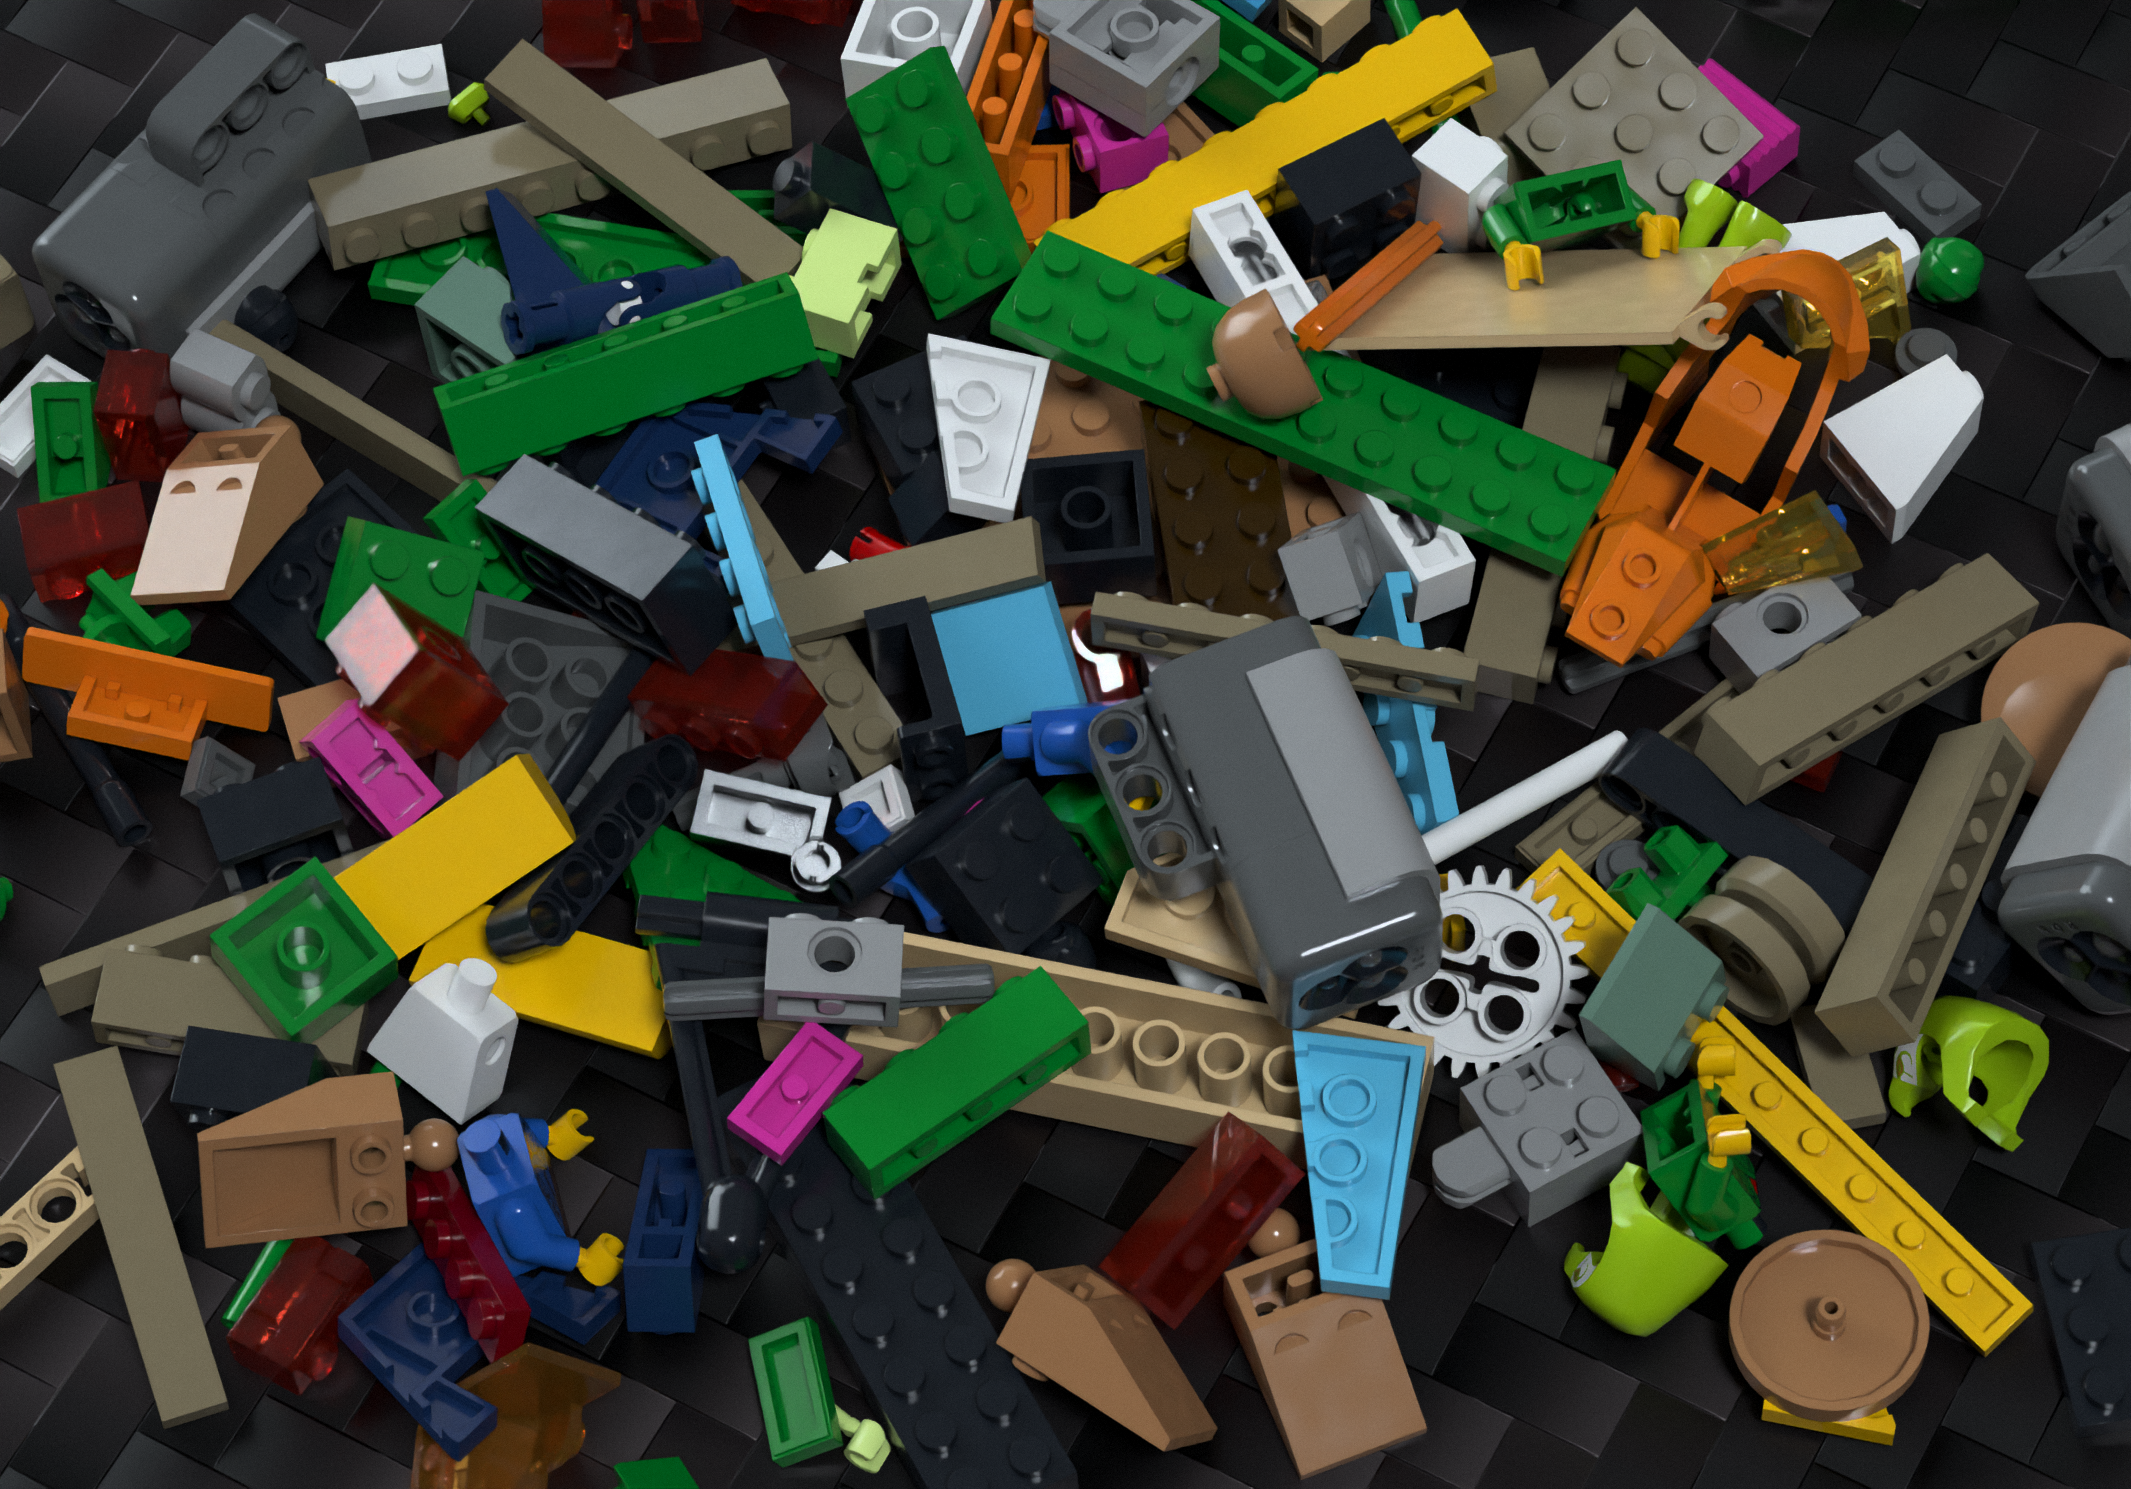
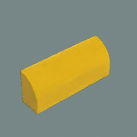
M517 754L335 876L334 879L391 947L399 960L574 843L576 835L563 805L531 755Z
M484 903L426 941L408 980L410 985L413 986L445 963L455 964L459 967L460 962L464 959L477 958L486 961L495 969L497 980L491 993L515 1010L518 1019L655 1059L664 1057L673 1046L669 1023L664 1014L663 992L656 988L651 973L653 958L650 951L576 930L563 945L521 962L510 963L499 958L488 943L486 921L495 906Z

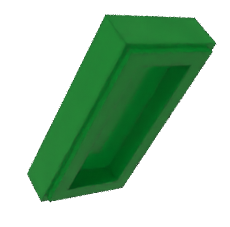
M807 1316L748 1339L773 1461L784 1468L842 1446L843 1440L818 1324Z

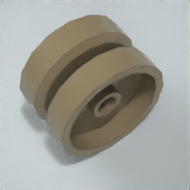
M1750 855L1737 861L1717 882L1714 895L1710 894L1700 899L1678 922L1682 928L1723 961L1726 977L1724 985L1729 987V993L1725 1002L1739 1013L1756 1022L1774 1026L1787 1021L1807 1000L1810 986L1824 982L1831 975L1846 942L1843 928L1833 912L1808 884L1787 868L1767 858Z

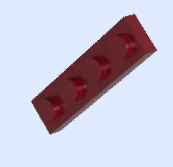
M415 1165L412 1180L406 1182L407 1219L412 1220L424 1242L427 1257L434 1260L445 1280L449 1297L456 1300L467 1320L471 1337L474 1340H478L491 1366L518 1365L531 1314L530 1306L451 1166L442 1171L429 1172Z

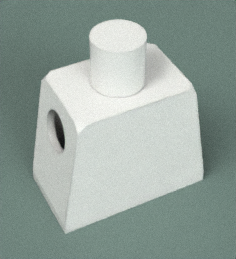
M477 958L464 959L460 962L459 967L455 964L445 963L416 982L408 989L367 1048L368 1053L460 1125L500 1098L519 1021L515 1010L491 993L497 980L495 969L486 961Z

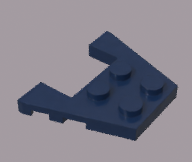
M687 402L686 407L675 414L663 417H656L652 414L645 416L595 484L608 491L620 506L632 511L635 507H639L648 512L664 530L675 534L677 530H682L697 540L707 526L705 515L714 513L715 509L713 503L703 506L691 474V470L701 467L694 442L718 434L738 483L761 452L813 474L843 430L837 418L829 414L815 413L813 420L792 418L787 410L765 409L759 415L734 412L731 405ZM705 550L704 564L710 572L715 574L726 585L719 565V561L725 558Z
M421 1242L338 1316V1337L452 1459L460 1462L497 1427L498 1407L454 1384L485 1353L478 1340H474L471 1337L466 1318L456 1300L449 1297L443 1276L434 1260L427 1257L424 1242ZM541 1271L535 1278L522 1275L513 1277L531 1308V1317L583 1345L620 1312L621 1292L612 1287L597 1286L595 1293L566 1286V1276Z

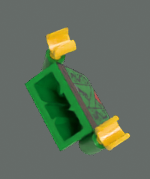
M1621 159L1516 182L1494 200V205L1486 209L1482 218V226L1486 237L1498 256L1504 260L1507 286L1511 290L1520 289L1519 280L1532 278L1536 279L1539 284L1544 283L1541 253L1589 242L1624 225H1627L1634 232H1642L1641 253L1646 257H1660V249L1678 254L1679 220L1673 216L1656 215L1655 208L1628 186Z
M1706 1037L1702 1039L1698 1047V1077L1691 1079L1689 1084L1640 1111L1648 1173L1700 1241L1710 1242L1725 1234L1734 1248L1745 1249L1758 1242L1765 1235L1768 1226L1759 1214L1762 1208L1756 1172L1751 1160L1747 1156L1751 1152L1750 1130L1746 1128L1745 1113L1721 1115L1717 1109L1722 1088L1714 1082V1076H1735V1038Z

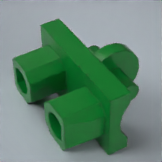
M102 568L87 576L86 584L92 589L93 595L86 609V615L79 621V627L85 632L82 638L172 657L190 646V621L177 608L169 609L152 618L146 612L154 609L155 605H138L131 598L130 595L137 571L115 581Z
M1678 825L1662 827L1644 845V852L1661 870L1652 881L1641 867L1631 868L1619 875L1606 890V893L1635 921H1637L1647 903H1650L1660 908L1678 923L1700 899L1710 894H1715L1714 890L1705 883L1728 857V854L1716 841L1697 844Z

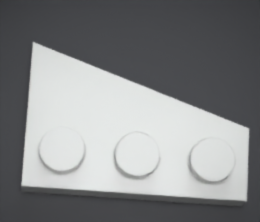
M928 333L926 350L949 512L1001 523L1013 521L1048 379L1051 359Z

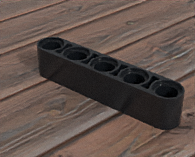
M1645 727L1638 728L1598 777L1599 785L1607 797L1655 832L1662 827L1678 825L1697 844L1716 841L1728 854V857L1715 871L1721 877L1737 861L1749 855L1767 858L1787 868L1808 884L1828 905L1843 928L1847 940L1874 878L1758 799L1745 806L1702 761L1655 730Z
M665 734L625 751L611 764L569 816L575 831L576 841L517 880L491 911L486 921V936L490 947L499 958L510 963L521 962L557 948L571 938L693 785L698 775V761L693 748L683 737L676 734Z

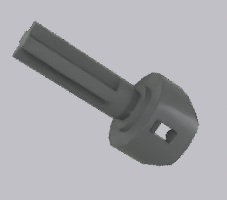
M822 708L811 710L777 725V732L781 741L778 744L780 753L767 755L758 759L756 763L729 774L785 788L793 784L798 791L802 790V792L824 797L835 795L855 784L846 755L842 750L832 745L833 739ZM701 786L686 792L672 810L682 831L691 828Z

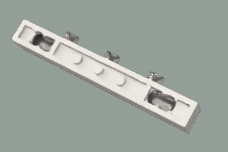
M1248 189L1192 209L1188 255L1216 301L1232 308L1243 299L1266 288L1289 331L1297 335L1293 330L1295 324L1327 298L1328 295L1318 280L1305 284ZM1333 350L1350 357L1347 350ZM1322 475L1346 516L1361 512L1382 575L1384 576L1385 572L1409 571L1413 593L1409 597H1404L1403 603L1406 615L1411 623L1422 622L1469 603L1476 559L1460 533Z

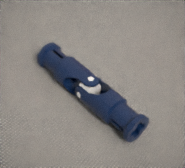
M729 256L712 259L709 265L687 269L683 265H675L624 278L557 290L550 294L549 299L524 303L522 300L504 303L501 310V326L509 349L515 355L532 352L534 346L557 341L562 345H566L742 287L743 284L735 261Z

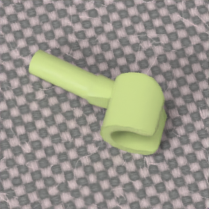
M835 1404L840 1430L851 1438L844 1450L845 1457L858 1468L869 1473H877L891 1451V1446L885 1439V1433L881 1425L869 1419H864L860 1422Z

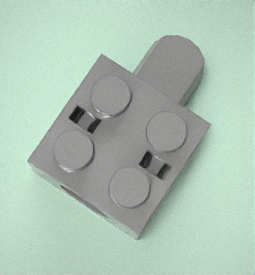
M1033 0V29L1049 39L1050 83L1145 138L1219 67L1220 17L1191 0Z
M1573 1028L1460 1088L1459 1125L1465 1133L1438 1146L1434 1150L1432 1184L1436 1195L1446 1204L1459 1209L1468 1207L1503 1189L1527 1227H1530L1609 1185L1622 1170L1626 1162L1642 1167L1644 1152L1643 1128L1576 1029Z

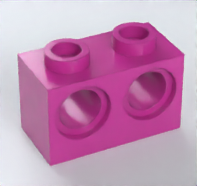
M1060 89V94L1053 95L1052 104L1056 121L1061 130L1069 129L1073 136V151L1077 165L1082 173L1090 171L1100 193L1140 183L1147 179L1156 167L1168 161L1169 134L1163 122L1145 138Z
M360 699L346 700L299 741L312 758L320 756L328 777L382 839H392L410 827L444 797Z

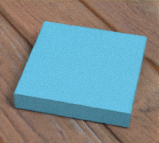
M1051 581L939 609L931 613L966 736L1031 720L1032 711L1052 706L1088 703Z

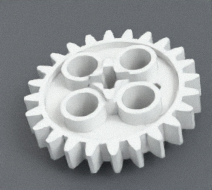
M1484 865L1476 866L1472 884L1467 885L1457 869L1448 871L1449 890L1443 892L1440 888V906L1443 913V921L1452 914L1468 918L1475 929V940L1472 946L1464 951H1455L1447 947L1443 942L1442 957L1458 963L1473 965L1479 961L1481 955L1490 958L1489 969L1492 971L1536 980L1539 983V990L1537 992H1530L1498 981H1490L1482 990L1474 988L1475 978L1472 975L1439 968L1436 974L1425 983L1377 1001L1378 1005L1398 1006L1400 1014L1390 1022L1388 1028L1401 1029L1409 1026L1413 1033L1435 1037L1434 1066L1444 1056L1452 1058L1451 1071L1454 1078H1458L1462 1074L1468 1062L1475 1063L1476 1072L1480 1078L1490 1073L1492 1063L1499 1062L1501 1067L1514 1060L1516 1056H1522L1536 1048L1537 1043L1545 1044L1558 1037L1552 1029L1555 1025L1571 1029L1575 1028L1578 1022L1565 1010L1566 1004H1580L1587 1001V995L1571 987L1572 980L1580 979L1590 974V968L1572 964L1571 955L1578 953L1587 946L1584 940L1566 941L1563 934L1576 921L1574 915L1555 920L1550 913L1556 906L1559 897L1554 894L1540 903L1534 900L1533 896L1537 880L1534 878L1529 879L1523 884L1519 891L1513 889L1512 870L1509 868H1505L1501 872L1496 884L1489 883ZM1515 931H1526L1536 938L1540 947V953L1534 965L1518 967L1507 959L1504 945L1509 934ZM1445 979L1452 982L1457 988L1459 1004L1453 1013L1448 1015L1438 1014L1427 1006L1425 989L1431 980ZM1509 995L1521 1004L1524 1017L1518 1029L1503 1031L1495 1027L1491 1022L1488 1012L1489 1005L1494 997Z

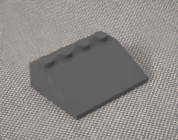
M476 590L454 674L444 673L434 786L444 797L431 807V812L517 754H530L545 776L634 645L591 620ZM648 682L563 807L568 817L619 755L644 744Z

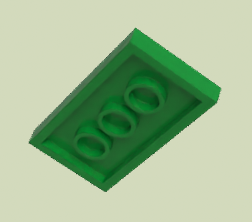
M930 47L845 100L938 321L952 318L1013 284L1032 254L946 47Z

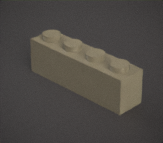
M128 945L125 947V951L107 948L91 1019L96 1042L181 1056L188 1025L278 1039L213 957L195 955L190 957L189 961L166 958L160 950L145 945ZM368 1001L311 1043L318 1046L339 1077L357 1075L369 1015Z

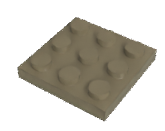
M1635 7L1504 133V138L1542 176L1621 159L1628 186L1655 208L1656 215L1673 216L1680 220L1688 212L1684 196L1692 179H1701L1716 185L1763 140L1764 135ZM1627 225L1602 235L1613 249H1641L1642 232H1634Z

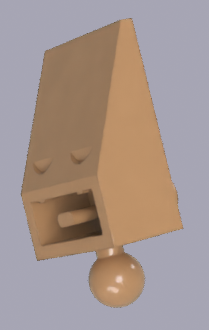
M272 415L262 419L255 428L199 432L168 467L130 595L138 605L230 600L291 524L299 520L307 512V505L323 487L324 483L301 443L299 428L291 419L281 415Z
M393 1071L326 1078L197 1133L205 1247L215 1248L408 1226L405 1162L412 1161L417 1167L429 1172H438L449 1168L457 1160L460 1153L457 1143L459 1134L447 1121L431 1118L418 1123L410 1134L404 1135L403 1117Z
M1270 1207L1258 1211L1247 1225L1246 1239L1251 1251L1261 1259L1224 1272L1222 1302L1300 1480L1426 1433L1427 1426L1383 1300L1331 1292L1317 1295L1321 1291L1315 1238L1298 1244L1300 1240L1298 1223L1284 1209ZM1270 1312L1269 1314L1263 1315L1261 1317L1258 1316L1259 1313Z
M1005 1259L997 1263L990 1270L986 1279V1293L989 1300L999 1310L1012 1313L996 1344L1015 1355L1012 1363L1016 1368L1028 1376L1041 1381H1048L1049 1378L1163 1452L1212 1440L1218 1429L1139 1299L1084 1264L1036 1272L1030 1264L1023 1260Z

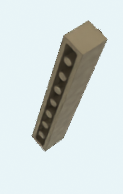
M767 58L606 100L702 172L792 148L790 103ZM527 121L308 180L310 201L315 213L317 232L334 271L495 228L485 192L495 188L512 193L533 217L622 193Z

